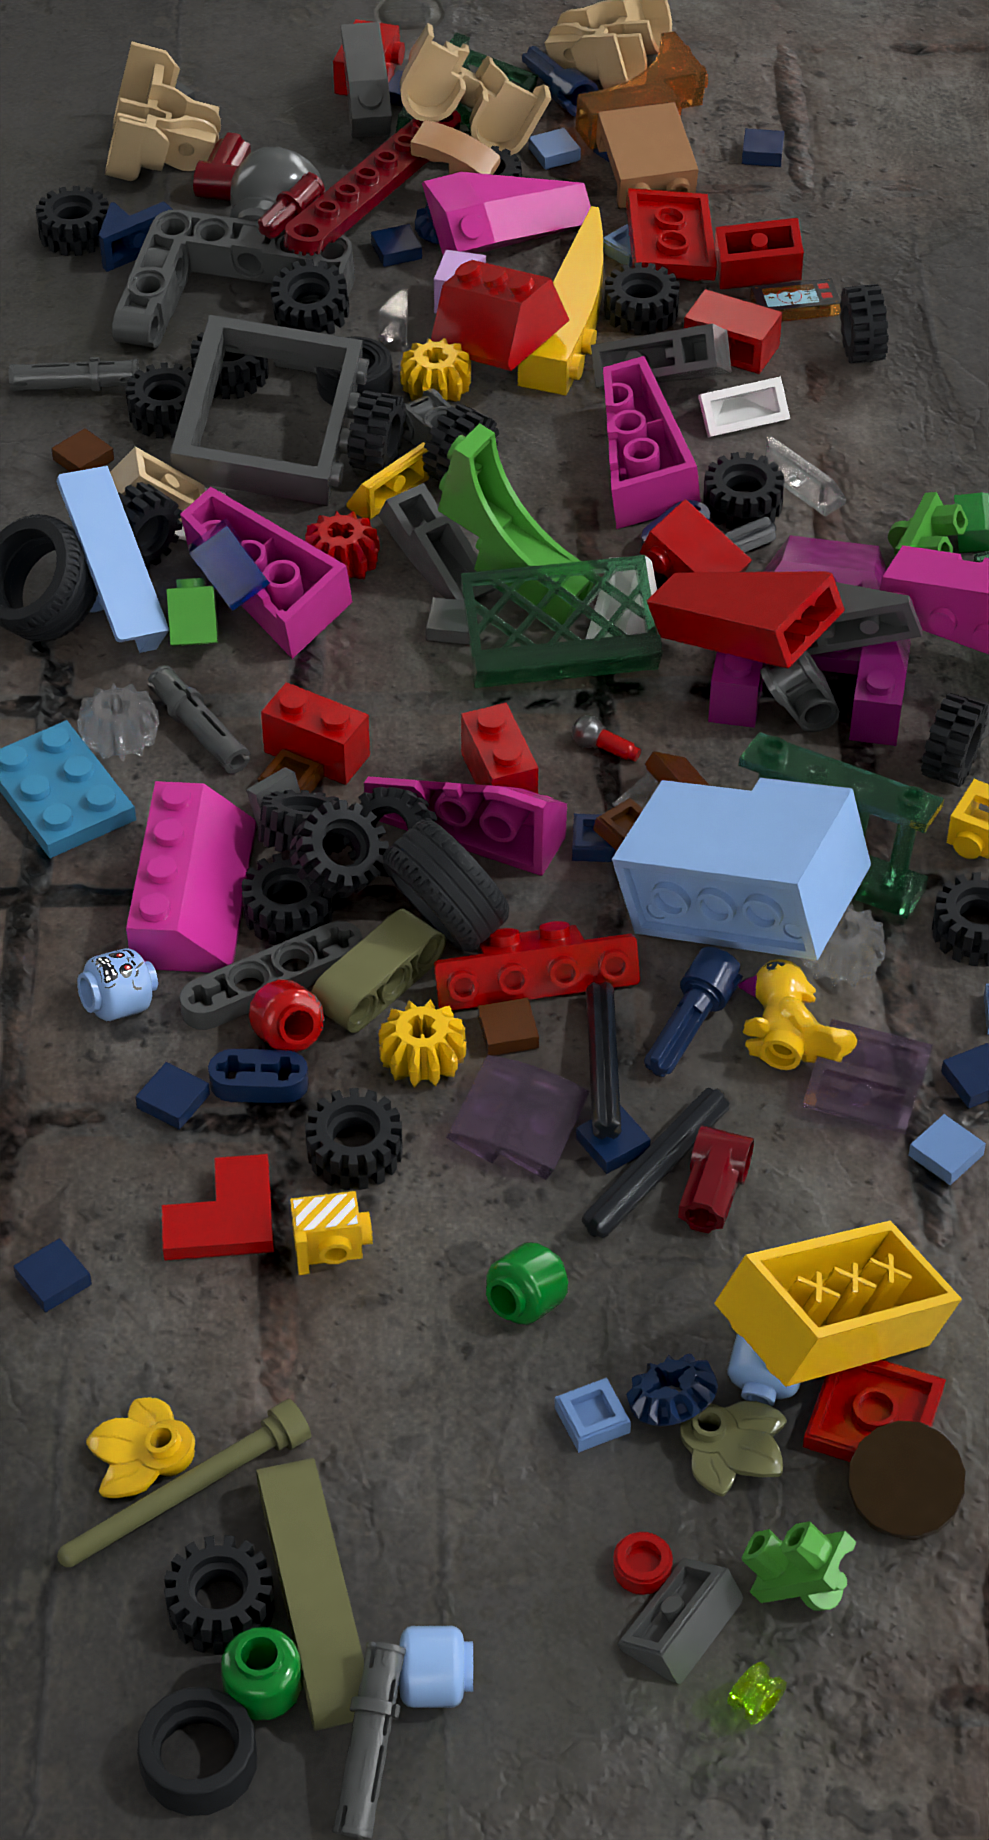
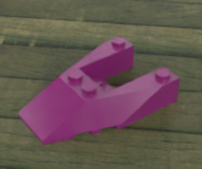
M790 535L763 572L826 571L833 574L835 582L880 590L881 580L887 569L879 546ZM910 639L810 655L819 670L858 675L849 740L897 746L911 646ZM717 652L711 678L708 722L755 728L764 681L760 669L767 664L729 653Z

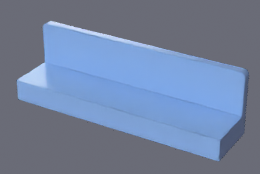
M108 466L59 474L56 479L76 536L82 546L88 568L115 640L117 642L135 640L139 653L156 650L169 632V627Z

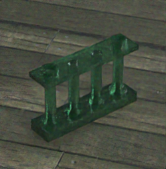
M759 732L739 757L738 766L759 773L758 780L759 778L852 788L864 837H866L870 814L897 823L890 862L869 855L871 866L852 899L907 919L925 893L928 876L909 869L916 832L925 833L942 809L944 798L930 794L919 787L905 785L791 744L780 737L769 736Z

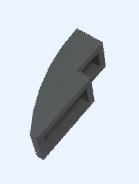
M424 483L386 499L378 516L410 562L445 599L474 601L495 591L497 588L495 583L474 570L478 555L459 524L438 511V505Z

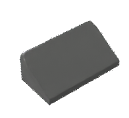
M683 1558L617 1645L621 1651L671 1682L681 1684L740 1606L743 1595L728 1568Z

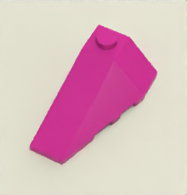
M458 172L422 182L443 255L445 250L479 254L579 228L591 207L585 184L580 182Z
M369 776L364 782V792L374 793L373 788L394 787L416 793L417 797L425 799L430 804L427 809L435 812L438 820L434 822L445 829L467 851L543 876L566 838L567 803L522 788ZM396 813L387 814L379 820L380 822L408 831L406 822Z

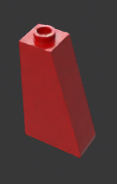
M826 571L674 573L646 600L660 638L725 654L729 653L734 656L787 669L845 611L833 574Z

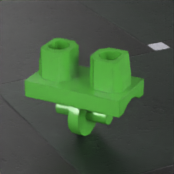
M937 492L925 493L913 518H910L909 521L895 522L891 526L888 540L892 547L895 548V556L902 545L953 553V547L948 536L963 535L968 526V519L961 505H943Z
M810 1521L795 1524L787 1531L783 1542L770 1529L755 1532L742 1555V1561L758 1575L750 1593L760 1603L800 1597L805 1605L814 1611L830 1610L841 1601L843 1589L847 1585L845 1574L838 1569L840 1561L846 1553L853 1551L856 1541L846 1531L824 1535Z

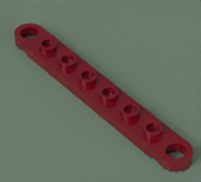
M454 110L449 117L436 123L460 131L461 115ZM413 118L288 222L285 226L284 246L289 251L295 250V254L302 252V256H306V252L310 256H313L314 252L317 255L320 254V251L323 252L326 245L330 242L334 243L429 161L428 159L411 155V140L423 121Z

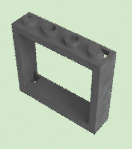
M209 314L171 449L172 467L204 485L328 506L333 486L339 487V484L342 482L344 465L339 463L341 453L348 454L350 448L348 437L351 436L352 430H349L348 423L349 419H354L353 412L355 408H358L357 401L361 397L360 393H356L358 384L365 385L367 381L369 359L362 358L363 340ZM226 351L341 371L317 467L200 447Z

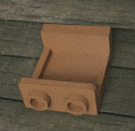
M675 102L598 112L596 144L599 153L607 152L617 182L616 201L619 208H627L628 188L696 193L699 169Z

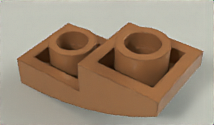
M424 120L411 140L412 156L426 158L432 162L449 163V175L458 172L493 175L500 164V155L466 133L440 123Z

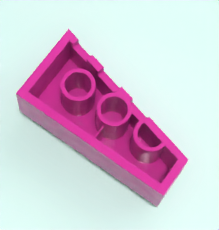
M645 356L603 367L611 491L616 529L658 518L673 505L684 499L701 502L697 465Z
M213 487L207 489L180 514L189 551L292 659L353 602L345 564Z
M902 545L882 577L880 590L910 596L923 631L989 655V558L985 557L983 562L966 561L958 553Z

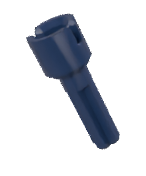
M537 46L529 47L528 52L522 54V62L549 85L553 100L568 113L580 117L593 110L597 103L596 98L590 92H596L599 89L576 68L564 69Z
M709 946L702 948L698 952L680 981V988L684 996L644 1059L645 1067L653 1071L656 1076L665 1077L666 1074L673 1072L709 1012L720 1011L728 1003L744 977L738 974L740 963L735 957L724 950Z

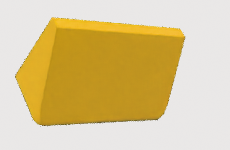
M422 442L362 483L348 500L346 507L352 512L355 511V514L362 518L372 519L380 513L386 499L427 481L429 476L423 469L426 463L422 461V455L428 452L424 448L425 443Z

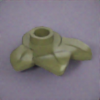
M740 1401L726 1408L710 1404L695 1417L681 1422L680 1437L685 1447L692 1454L691 1471L694 1478L707 1490L723 1497L732 1487L736 1474L753 1477H780L783 1473V1460L780 1448L773 1436L784 1428L787 1421L786 1417L770 1405L757 1401ZM712 1426L717 1428V1430L709 1432L700 1427Z

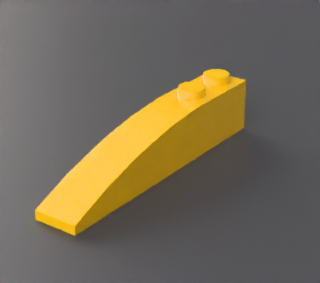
M594 206L590 207L553 281L570 321L518 365V386L566 396L573 381L580 380L586 354H592L591 345L596 344L597 331L595 329L599 319L603 287V230L599 207Z

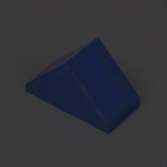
M226 518L189 544V554L232 610H235L270 584Z

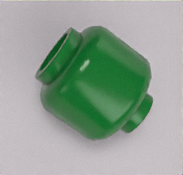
M526 1242L517 1246L495 1261L486 1274V1296L488 1303L497 1315L516 1324L529 1325L539 1320L560 1305L568 1293V1277L562 1260L549 1248L539 1243Z
M258 1627L239 1633L228 1643L221 1658L223 1690L246 1708L250 1719L255 1721L272 1720L284 1715L296 1704L302 1690L301 1660L294 1642L282 1631L269 1627Z

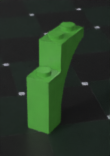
M479 423L466 437L463 435L458 436L448 451L447 459L450 460V465L439 484L442 496L438 511L479 537L475 546L479 553L474 570L564 627L588 601L597 571L555 542L528 513L505 475L496 446L495 433Z

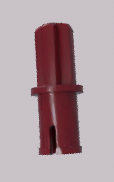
M308 172L289 191H282L277 195L276 203L258 219L259 232L262 235H266L269 239H275L285 229L288 222L324 193L325 187L322 180L314 173Z

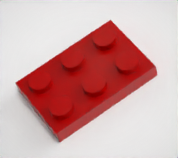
M628 188L626 207L633 268L634 263L642 262V268H647L648 264L652 263L656 264L657 271L664 267L668 269V275L673 273L676 278L689 281H715L717 260L708 194Z

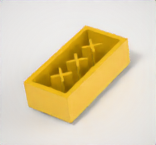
M886 1221L746 1254L714 1304L728 1319L733 1330L742 1336L764 1361L769 1372L787 1387L930 1346L962 1298L891 1221Z

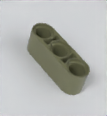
M399 909L318 978L311 992L322 1004L324 1015L352 1033L359 1032L434 966V962L439 960L443 954L446 937L405 909Z

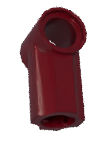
M227 132L225 137L219 139L215 144L208 160H199L193 179L195 196L230 201L231 181L235 170L251 153L250 144L245 142L240 134Z
M701 1125L692 1151L691 1173L679 1205L678 1218L684 1220L692 1230L709 1234L712 1230L723 1229L737 1185H743L746 1180L753 1155L754 1138Z

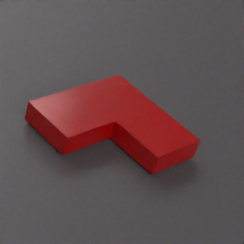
M268 1154L214 1158L216 1201L162 1205L164 1260L274 1252Z

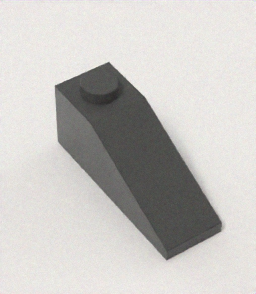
M380 23L341 24L351 136L354 138L390 135L392 113Z
M715 324L591 345L596 388H604L603 367L645 356L657 383L691 380L732 373L728 332L726 329Z
M835 582L845 611L807 651L810 655L922 637L923 630L910 596Z

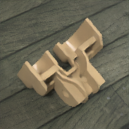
M605 0L584 8L565 11L560 15L557 25L552 27L545 41L548 56L564 69L576 68L590 80H600L603 89L611 96L639 95L646 84V55L664 54L671 43L672 18L668 0Z
M427 23L410 50L409 62L400 80L401 101L407 113L416 120L423 122L424 120L439 122L449 117L460 102L472 109L469 119L471 137L479 140L489 148L492 145L499 146L500 151L508 149L511 151V155L518 153L527 143L551 101L549 87L544 84L537 86L533 93L509 81L505 73L496 66L493 58L489 56L483 60L476 73L465 69L462 65L470 52L469 46L463 43L459 48L447 41L442 46L432 41L434 38L433 26Z
M131 41L112 126L114 131L105 175L133 181L138 178L141 167L162 171L164 163L182 171H194L199 160H208L215 144L219 141V132L221 130L219 107L195 101L175 88L180 68L166 50Z

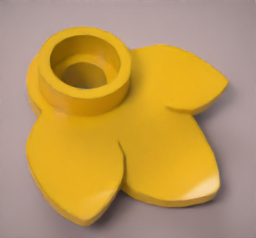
M151 1397L135 1399L129 1408L128 1418H114L101 1423L86 1440L90 1451L103 1462L110 1464L99 1488V1493L105 1498H123L145 1492L159 1475L174 1476L183 1472L191 1464L195 1454V1437L190 1428L184 1422L174 1419L172 1409L166 1402Z

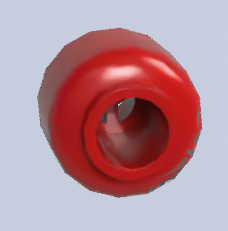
M278 979L266 983L256 992L249 1009L252 1029L260 1039L276 1050H288L296 1053L305 1050L317 1041L323 1030L325 1016L322 1004L312 992L292 980Z

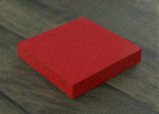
M878 1360L826 1375L804 1435L803 1447L850 1462L859 1443L877 1427L896 1421L922 1422L932 1427L944 1392L946 1379L885 1360Z

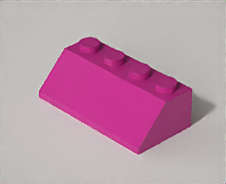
M155 781L126 927L129 949L138 952L144 961H150L155 970L211 973L234 963L243 911L242 881L247 879L246 872L250 868L257 826L254 818L205 784Z

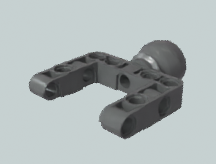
M262 147L252 151L235 170L230 190V202L232 205L230 217L185 210H167L157 215L151 224L116 308L112 323L114 341L151 348L159 347L191 271L273 284L272 280L275 276L281 277V269L286 267L289 271H292L291 263L299 261L302 267L306 266V259H313L314 266H318L320 260L328 263V269L335 265L339 268V274L343 273L349 297L355 281L352 244L346 236L342 235L334 243L330 242L325 246L324 251H320L318 255L314 252V255L310 256L306 252V256H302V252L295 254V250L289 251L284 246L285 229L275 239H269L258 230V219L276 203L277 195L282 191H289L305 173H314L321 179L320 173L313 164L295 151L282 147ZM309 295L300 298L296 302L311 304L322 300L324 297ZM274 360V364L278 368L316 373V366Z

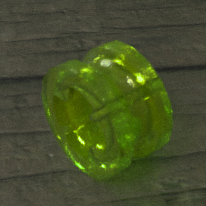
M763 1661L751 1666L739 1678L727 1700V1703L734 1710L740 1708L745 1710L744 1718L751 1725L762 1721L775 1708L787 1687V1682L780 1676L774 1678L769 1676L770 1668Z

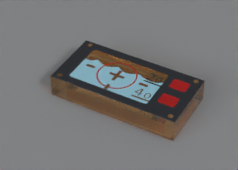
M832 278L751 286V302L782 312V321L838 316L841 312L840 298Z

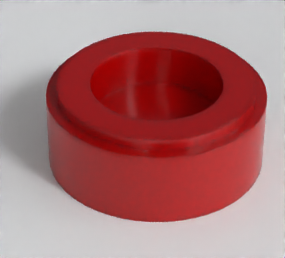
M636 1532L629 1534L617 1544L614 1550L613 1573L615 1579L620 1586L631 1593L640 1595L655 1593L672 1573V1551L665 1540L653 1533Z

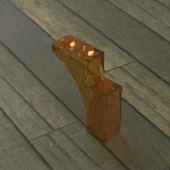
M675 31L661 33L659 54L655 61L641 74L617 86L578 94L575 129L590 149H596L598 112L675 102L679 115H681L683 108L703 105L704 89L708 86L707 70L699 63L689 46L685 45Z

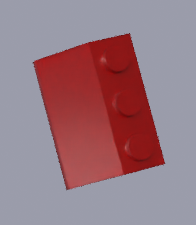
M471 260L461 264L456 269L455 274L443 283L431 340L433 342H440L443 338H446L449 345L454 343L461 344L462 351L469 353V360L512 371L569 322L570 319L551 278Z

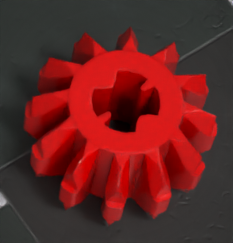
M335 511L332 517L319 515L317 523L307 525L305 542L345 564L349 580L352 577L365 579L367 571L376 569L380 539L377 536V529L371 526L369 518L357 519L355 511L348 515H340Z

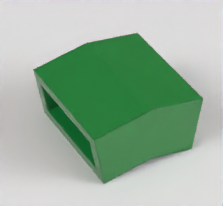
M989 493L954 495V503L961 505L968 519V526L964 534L957 535L959 553L989 552Z

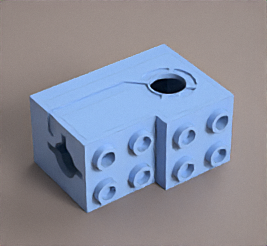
M759 778L752 791L662 780L612 858L635 934L810 960L819 959L871 866L852 788Z

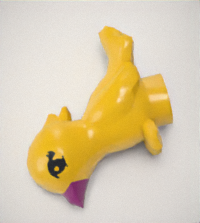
M783 959L770 960L759 969L755 976L745 978L738 985L741 990L758 999L764 1006L761 1017L746 1020L743 1033L745 1035L760 1037L746 1040L745 1047L748 1048L749 1055L759 1057L774 1068L792 1070L800 1064L801 1060L806 1063L820 1062L821 1058L833 1065H838L842 1062L843 1057L851 1053L856 1047L857 1038L852 1031L821 1025L805 1007V1003H814L816 1001L813 995L816 989L808 982L801 967L793 962Z

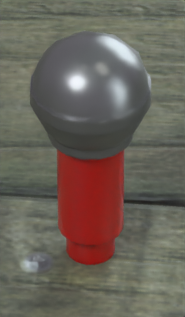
M585 715L580 717L572 727L574 741L583 748L599 747L624 760L630 759L634 762L638 760L641 754V749L636 747L633 742L606 730V727L595 716Z

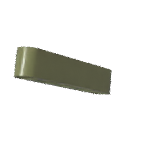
M309 1458L257 1469L256 1477L292 1640L300 1654L302 1683L313 1729L317 1731L352 1723L354 1712L350 1711L351 1699L354 1696L358 1697L364 1668V1657L315 1459Z

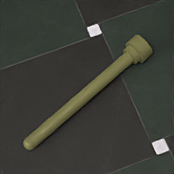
M289 1398L267 1411L268 1417L261 1421L262 1427L61 1546L57 1553L59 1563L64 1567H73L274 1447L277 1451L284 1447L292 1450L311 1439V1431L302 1412Z

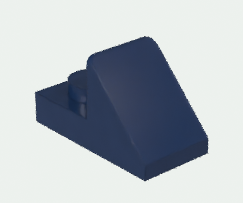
M163 201L129 216L115 202H111L99 233L103 269L109 272L136 260L155 217L164 211L173 209Z

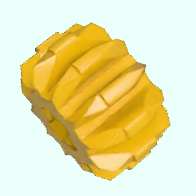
M428 338L425 344L412 343L411 350L403 352L401 360L400 382L403 386V391L410 394L411 401L421 398L424 391L432 388L437 390L446 401H460L461 394L469 392V385L471 384V360H469V353L462 351L461 344L459 343L449 345L446 338H443L440 342H433Z
M430 998L425 1006L417 1007L409 1000L405 1011L391 1009L390 1015L387 1018L388 1022L381 1024L378 1036L379 1045H381L379 1047L380 1060L383 1062V1067L391 1068L394 1080L397 1081L410 1077L414 1088L421 1080H429L436 1087L440 1080V1075L454 1077L458 1064L464 1062L466 1041H464L465 1027L462 1024V1019L454 1018L450 1006L436 1010Z

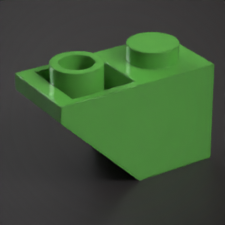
M204 578L176 580L177 588L167 589L170 645L218 644L217 600L214 586H206Z

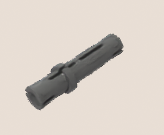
M91 357L90 361L71 363L9 364V384L11 391L91 388L92 391H102V387L128 386V379L130 377L135 378L134 373L140 367H137L139 366L138 359L101 361L100 357Z
M164 665L156 668L148 677L149 684L147 685L167 705L168 714L176 722L183 723L219 761L227 773L234 774L243 770L250 761V751L204 705L203 696L195 688L188 687L170 666Z
M368 1641L366 1643L364 1668L358 1697H352L350 1711L354 1712L353 1728L347 1751L338 1810L332 1832L335 1834L372 1840L375 1812L383 1778L389 1734L391 1733L393 1720L399 1719L401 1708L400 1705L396 1704L400 1672L402 1671L406 1653L404 1647L384 1642L375 1643Z

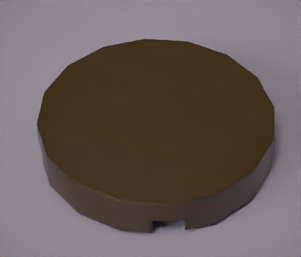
M896 1421L877 1427L859 1443L850 1461L848 1490L855 1510L872 1529L884 1535L886 1533L892 1537H900V1539L918 1540L938 1533L954 1519L965 1495L966 1471L958 1449L942 1432L922 1422Z

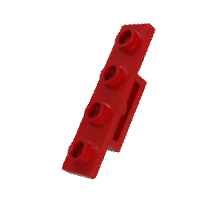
M563 921L547 922L540 925L539 930L520 933L518 929L514 928L497 929L483 943H480V946L477 948L478 955L441 959L434 962L439 1009L450 1006L451 1011L522 998L530 1000L586 992V988L592 982L601 984L607 981L614 988L637 985L640 982L637 939L633 934L584 940L576 925L569 926V923Z

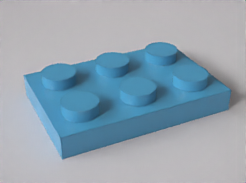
M67 720L0 748V792L49 858L136 821L135 806Z

